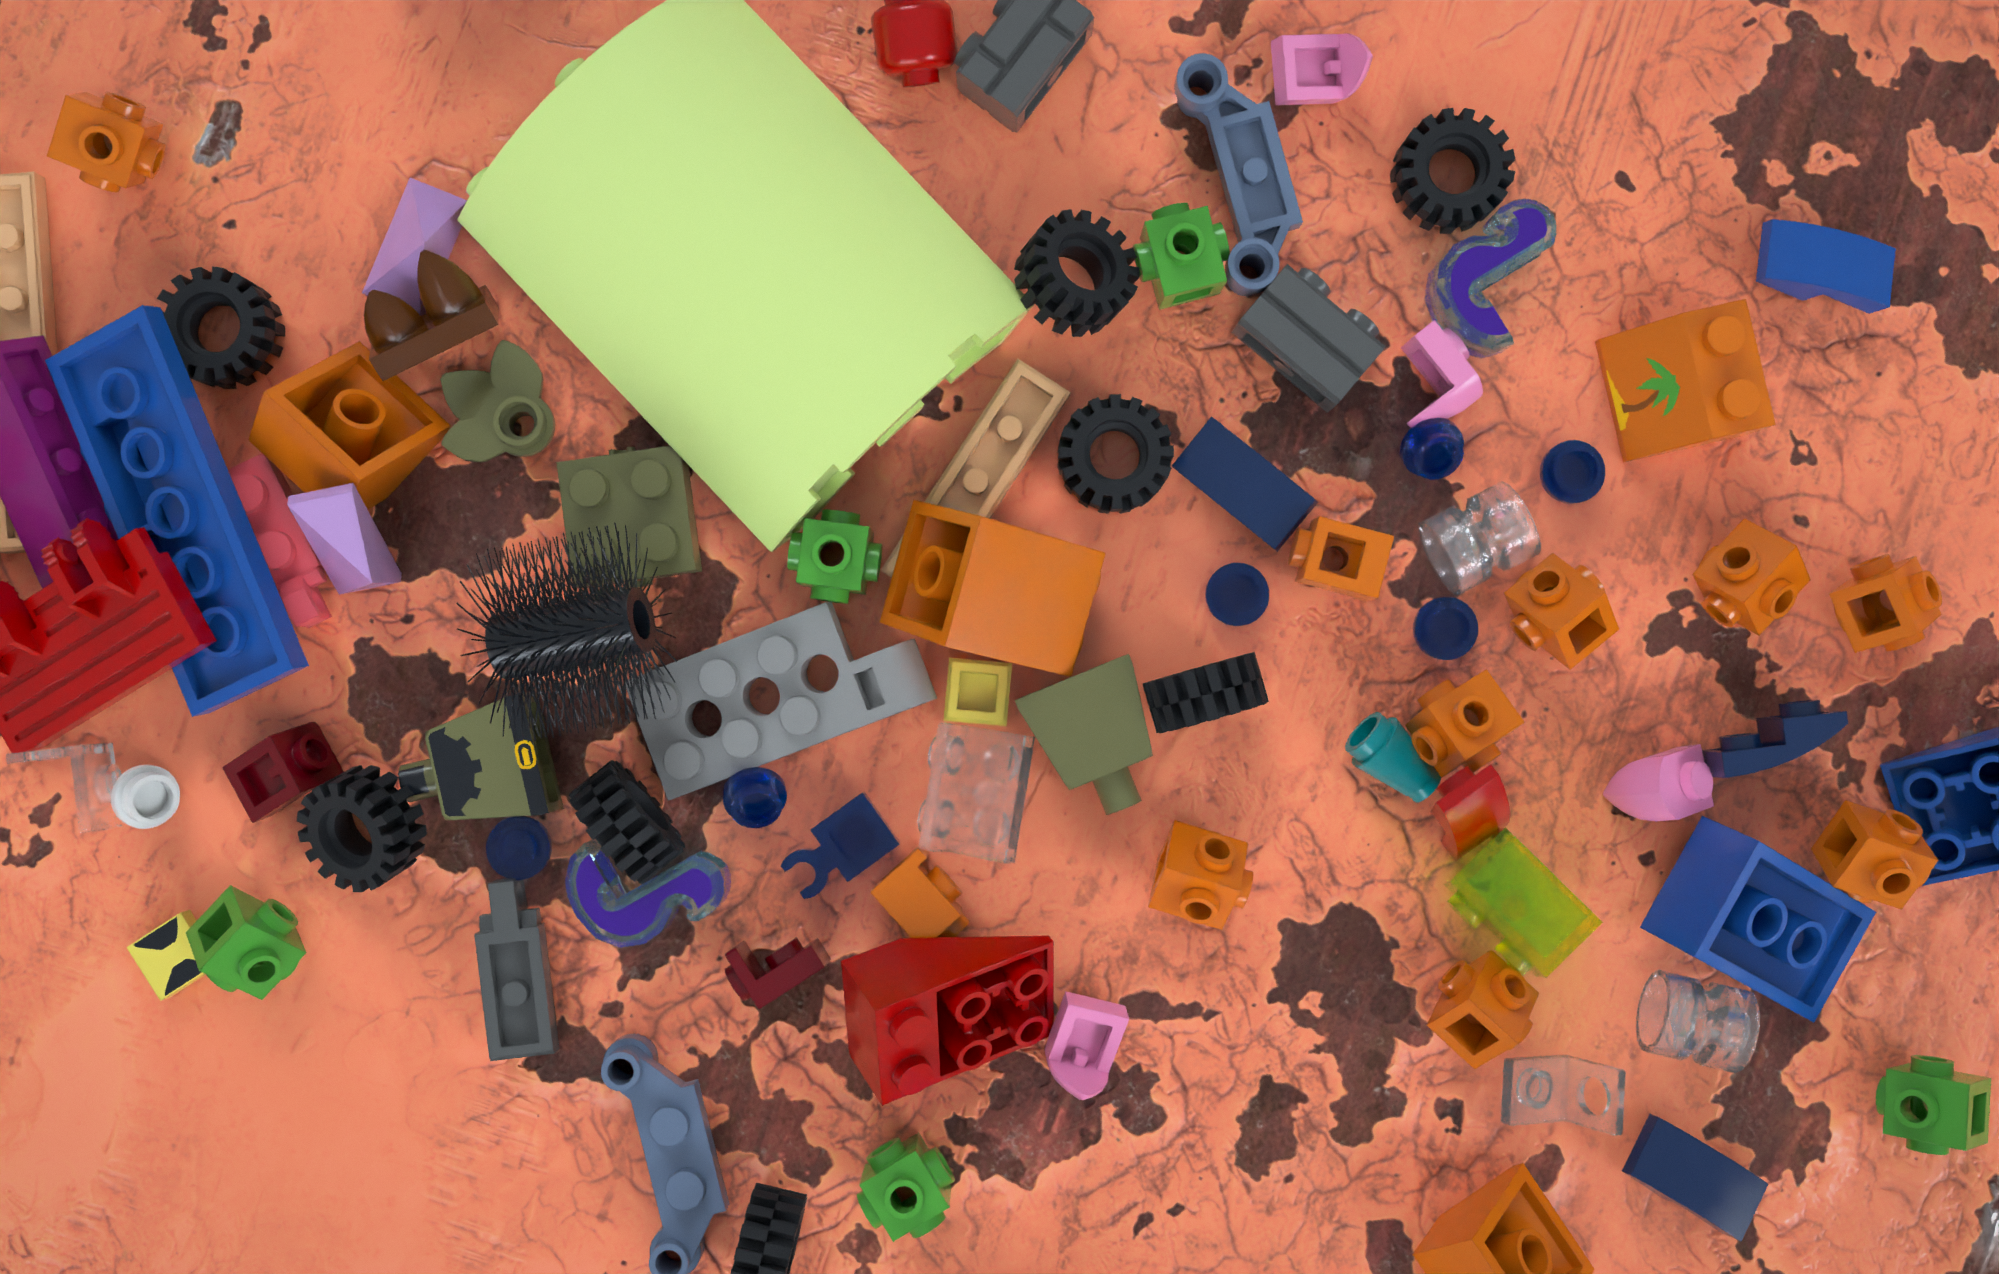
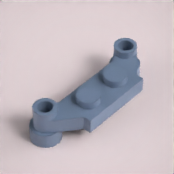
M1206 53L1194 54L1184 60L1178 69L1174 84L1177 104L1185 115L1197 118L1206 126L1238 241L1225 264L1227 283L1230 289L1237 295L1251 296L1266 290L1275 279L1280 267L1278 253L1288 231L1299 229L1303 220L1270 102L1256 104L1228 84L1227 70L1224 64L1215 56ZM1190 88H1202L1207 94L1202 96L1196 95ZM1247 265L1254 268L1258 278H1246L1242 275L1239 267Z
M627 1034L618 1038L605 1052L601 1067V1077L607 1087L614 1091H620L631 1100L662 1222L661 1228L650 1245L649 1268L652 1274H689L696 1268L704 1253V1234L713 1215L726 1211L730 1204L699 1080L683 1081L658 1062L657 1049L650 1039L640 1034ZM618 1059L629 1061L633 1067V1074L624 1073L618 1065ZM665 1250L676 1252L681 1260H672L667 1256Z

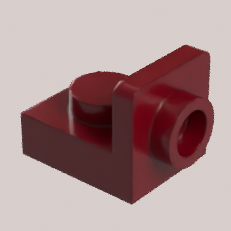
M309 722L270 735L222 767L252 823L271 817L312 791V789L344 772L316 722Z
M796 937L764 958L770 967L769 970L764 972L747 943L743 941L725 953L730 963V966L725 968V974L732 988L743 1001L752 998L757 1008L761 1009L823 969L830 962L831 958L818 938L803 947Z

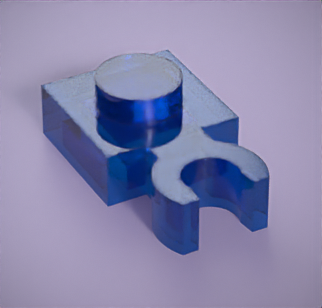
M864 791L811 829V832L821 844L816 849L801 848L793 851L783 860L781 867L786 872L799 862H806L813 866L816 873L815 880L800 892L804 899L816 896L824 889L829 881L830 871L836 867L846 881L849 882L900 845L901 842Z

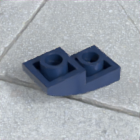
M1212 416L1172 464L1175 470L1277 552L1318 503L1316 499Z
M1820 700L1778 704L1780 715L1756 718L1758 733L1720 736V748L1702 750L1704 762L1710 768L1712 777L1718 778L1747 775L1773 768L1804 755L1836 735L1848 725L1847 711H1821Z
M1649 1114L1622 1169V1172L1661 1198L1683 1207L1722 1234L1741 1242L1768 1187L1767 1182L1735 1161L1652 1114Z

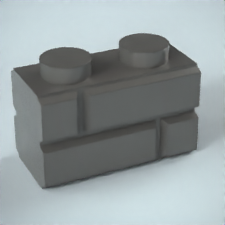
M998 0L993 9V15L997 19L984 36L977 31L972 33L956 55L954 63L959 67L956 71L957 89L981 109L987 110L993 118L1009 130L1017 133L1092 36L1095 17L1090 10L1076 0Z
M1287 264L1244 314L1231 333L1328 413L1342 400L1386 346L1376 339L1379 329L1366 315L1356 309H1350L1345 313L1327 298L1331 290L1317 274L1307 268H1301L1297 273Z

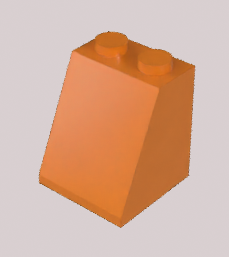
M913 499L879 623L944 647L1071 677L1076 658L1083 646V633L1094 595L1100 585L1101 569L1106 553L983 516Z

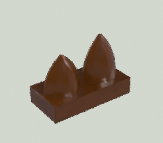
M423 250L420 252L417 267V282L420 298L427 312L426 314L420 316L412 306L396 296L378 290H371L365 303L364 323L365 331L371 343L369 361L382 381L497 326L499 306L487 286L484 285L478 288L468 274L453 262L438 254Z

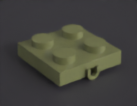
M671 446L635 450V447H627V450L611 449L608 450L609 455L556 462L567 549L569 541V556L572 564L574 563L573 567L576 574V555L570 544L572 543L573 545L570 532L572 531L573 539L574 535H576L578 557L579 553H581L580 562L585 570V556L580 548L583 551L584 549L578 532H580L582 537L581 531H583L585 549L587 544V555L593 567V557L591 556L593 549L587 536L589 534L588 528H590L592 541L594 536L595 552L602 567L601 547L597 540L599 536L596 526L598 530H601L603 549L605 548V554L610 562V546L605 531V526L607 529L608 525L610 541L612 539V547L619 565L618 540L614 522L616 523L617 532L619 531L625 569L628 557L625 525L627 528L628 546L630 543L631 573L633 572L632 582L635 576L636 533L637 566L641 559L637 580L642 577L646 550L648 548L642 587L646 585L648 580L651 581L656 567L658 568L654 578L702 572L689 465ZM604 560L605 574L607 575V577H609V576H608V572H607V568H606V564H605V560ZM621 564V574L625 583L623 566ZM617 566L615 567L616 577L618 576ZM580 574V581L581 583H583L582 576ZM641 580L637 581V587H640Z

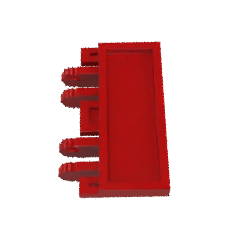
M86 518L78 523L77 527L70 530L72 533L70 538H72L73 543L71 540L68 541L57 537L49 542L48 546L41 549V557L44 560L43 564L48 566L47 571L53 580L52 583L23 601V599L19 598V592H16L14 586H11L8 581L0 580V734L14 759L35 753L217 641L169 553H159L145 527L135 528L115 541V539L111 538V533L107 531V527L103 526L100 521L97 522Z

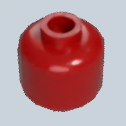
M884 0L885 6L877 9L871 17L879 70L891 76L901 75L903 88L940 83L938 70L952 66L958 53L951 5L943 0Z

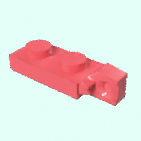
M262 453L228 469L282 602L295 627L311 628L331 618L332 616L317 587L327 581L324 568L287 506L288 496L293 495L282 471Z

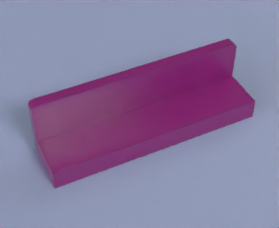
M43 335L0 341V497L42 589L52 583L53 580L47 571L48 566L43 564L44 560L41 557V549L48 546V543L57 537L68 541L71 540L73 543L72 538H70L72 536L70 530L77 527L78 523L86 518L97 522L100 521L103 526L107 527V531L111 533V538L115 539V541L118 540L113 524L105 513L104 502L90 468L81 455L80 444L45 362L46 359L52 356V353Z

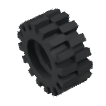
M1453 108L1442 109L1436 118L1430 114L1422 119L1397 150L1393 159L1396 165L1390 172V183L1397 182V188L1392 194L1396 203L1404 200L1407 204V208L1402 213L1409 220L1415 214L1423 219L1419 226L1420 228L1430 231L1434 225L1441 226L1440 234H1451L1457 227H1460L1461 232L1468 230L1478 221L1484 220L1508 194L1506 188L1513 182L1515 171L1508 170V167L1515 161L1514 149L1504 151L1503 145L1509 137L1503 129L1496 135L1489 130L1490 126L1495 122L1489 116L1485 115L1480 122L1473 120L1475 113L1473 109L1464 108L1458 116H1454ZM1446 149H1453L1464 153L1471 160L1475 171V178L1471 188L1459 194H1450L1440 190L1433 183L1429 173L1430 160L1434 154Z
M1072 209L1061 211L1057 217L1053 214L1047 218L1020 251L1021 255L1016 259L1014 267L1015 270L1021 271L1014 279L1016 289H1028L1020 299L1025 308L1027 309L1036 304L1040 311L1034 318L1042 325L1049 317L1055 320L1052 331L1061 335L1071 325L1072 337H1082L1088 330L1092 335L1099 332L1105 325H1108L1135 295L1138 286L1134 285V283L1140 277L1139 267L1129 266L1137 258L1134 248L1123 250L1120 246L1127 238L1119 229L1112 236L1106 231L1111 221L1101 216L1093 224L1091 223L1092 212L1082 209L1075 218ZM1058 257L1069 258L1084 267L1093 281L1095 290L1082 288L1072 282L1062 270Z
M213 266L212 272L202 267L190 269L193 277L192 280L180 274L172 279L171 282L178 291L172 294L162 289L157 299L168 304L163 314L191 379L214 388L216 385L223 389H236V382L245 386L257 382L253 375L255 371L267 375L274 368L265 360L270 353L280 358L284 347L275 344L274 339L275 336L285 337V325L275 321V318L282 316V313L277 304L268 300L272 297L268 292L235 272L231 273L224 268ZM230 306L235 310L240 320L239 334L228 349L220 352H210L203 347L199 340L198 330L200 322L211 308Z
M1110 394L1109 398L1100 400L1097 397L1088 401L1087 406L1084 408H1078L1071 415L1068 424L1065 425L1057 452L1059 475H1062L1065 481L1064 486L1070 494L1073 493L1079 499L1078 502L1085 507H1094L1098 509V512L1105 514L1118 511L1120 514L1130 512L1132 509L1138 506L1142 507L1149 502L1167 480L1172 469L1170 467L1171 460L1174 457V445L1171 446L1169 440L1171 432L1167 424L1162 425L1158 419L1160 414L1153 407L1148 410L1141 405L1143 400L1133 396L1131 400L1121 399V394ZM1119 431L1127 434L1135 441L1139 450V463L1134 472L1127 477L1110 479L1099 474L1093 467L1090 459L1091 445L1103 433Z
M1255 652L1143 683L1156 733L1174 731L1206 721L1209 722L1269 702Z
M613 760L609 761L570 792L569 796L571 799L569 801L571 806L577 810L575 814L579 821L587 826L586 832L592 840L596 839L601 845L600 850L606 857L611 856L615 866L621 872L625 871L634 882L637 880L639 884L645 883L685 851V844L680 839L679 831L671 825L673 821L669 815L661 810L659 807L660 803L655 797L649 795L644 784L640 780L637 782L633 773L627 768L624 769L621 763L614 762Z
M362 765L355 766L312 789V792L303 798L301 804L305 808L297 813V822L307 825V827L298 831L299 841L310 842L312 849L305 852L309 862L319 858L323 865L317 872L325 879L336 874L335 886L343 890L352 885L353 892H364L368 888L372 891L412 866L417 861L416 857L422 854L425 848V844L418 840L427 835L426 825L415 823V820L424 815L420 804L410 807L406 800L414 793L407 785L397 790L394 786L399 777L391 772L380 777V767L370 765L363 769ZM353 814L366 826L372 843L366 840L357 829Z
M761 1183L755 1184L746 1210L744 1224H742L740 1239L735 1251L734 1264L730 1274H790L804 1216L807 1194Z

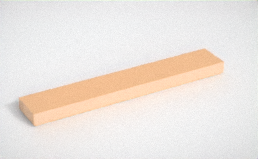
M34 171L0 174V341L43 335L53 356L58 351L45 177ZM0 497V553H26Z

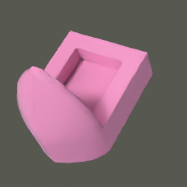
M1350 33L1279 36L1271 41L1275 105L1334 104L1350 97L1366 78L1373 54L1359 37Z
M1434 320L1401 347L1439 396L1407 422V425L1411 428L1422 427L1448 419L1464 411L1483 396L1481 380L1467 361L1470 356L1469 351L1461 338L1451 329L1445 328L1442 330Z
M1701 744L1680 746L1628 763L1611 778L1603 792V796L1624 813L1641 820L1655 822L1679 820L1714 807L1711 794L1713 790V777L1710 768L1704 762Z
M1065 991L1044 1051L1047 1065L1054 1079L1062 1088L1079 1100H1086L1096 1096L1107 1085L1109 1071L1129 1021L1126 1006Z

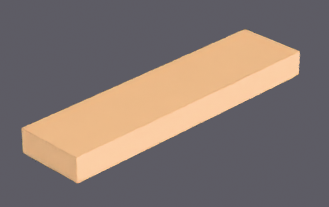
M1017 359L925 502L991 519L1070 397L1071 392L1020 359ZM903 536L881 568V571L891 578Z

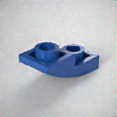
M1771 219L1762 224L1756 282L1801 301L1823 294L1870 314L1890 307L1896 248L1838 229L1795 221Z

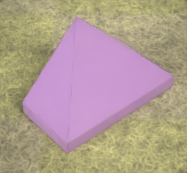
M409 178L362 293L368 296L371 290L389 293L412 306L420 316L426 314L417 282L420 252L427 250L449 259L462 227L457 219L467 200Z
M354 483L288 496L287 506L339 595L401 582L402 573Z

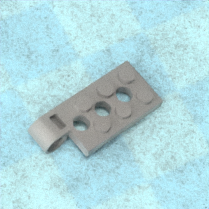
M832 602L822 603L680 659L677 662L665 665L676 683H674L664 666L660 667L664 673L663 675L660 672V675L671 700L656 669L652 670L655 682L661 692L659 695L665 713L663 712L654 682L647 672L649 685L651 686V696L656 708L654 709L656 719L654 718L649 694L642 679L643 696L646 702L645 709L648 717L646 719L645 715L644 719L643 704L635 684V696L637 698L635 699V704L639 714L637 719L668 801L937 699L915 638L854 660ZM818 655L830 657L838 668V680L835 686L827 692L814 688L807 676L809 663ZM761 677L773 681L780 693L779 704L770 714L760 713L750 702V688ZM626 684V690L633 706V700L628 685ZM702 700L714 703L721 713V726L713 736L701 734L693 724L692 714L694 708Z

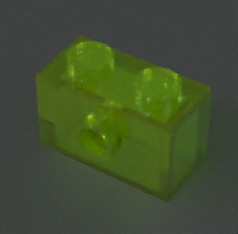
M1506 827L1495 833L1444 883L1453 893L1447 900L1449 906L1473 929H1476L1483 923L1501 941L1494 948L1496 953L1522 976L1530 970L1536 977L1547 978L1603 923Z

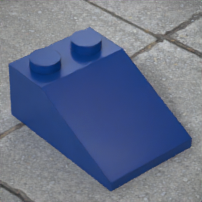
M1702 816L1640 928L1814 1023L1875 916L1876 911L1851 898L1843 891L1834 888L1828 882L1762 842Z

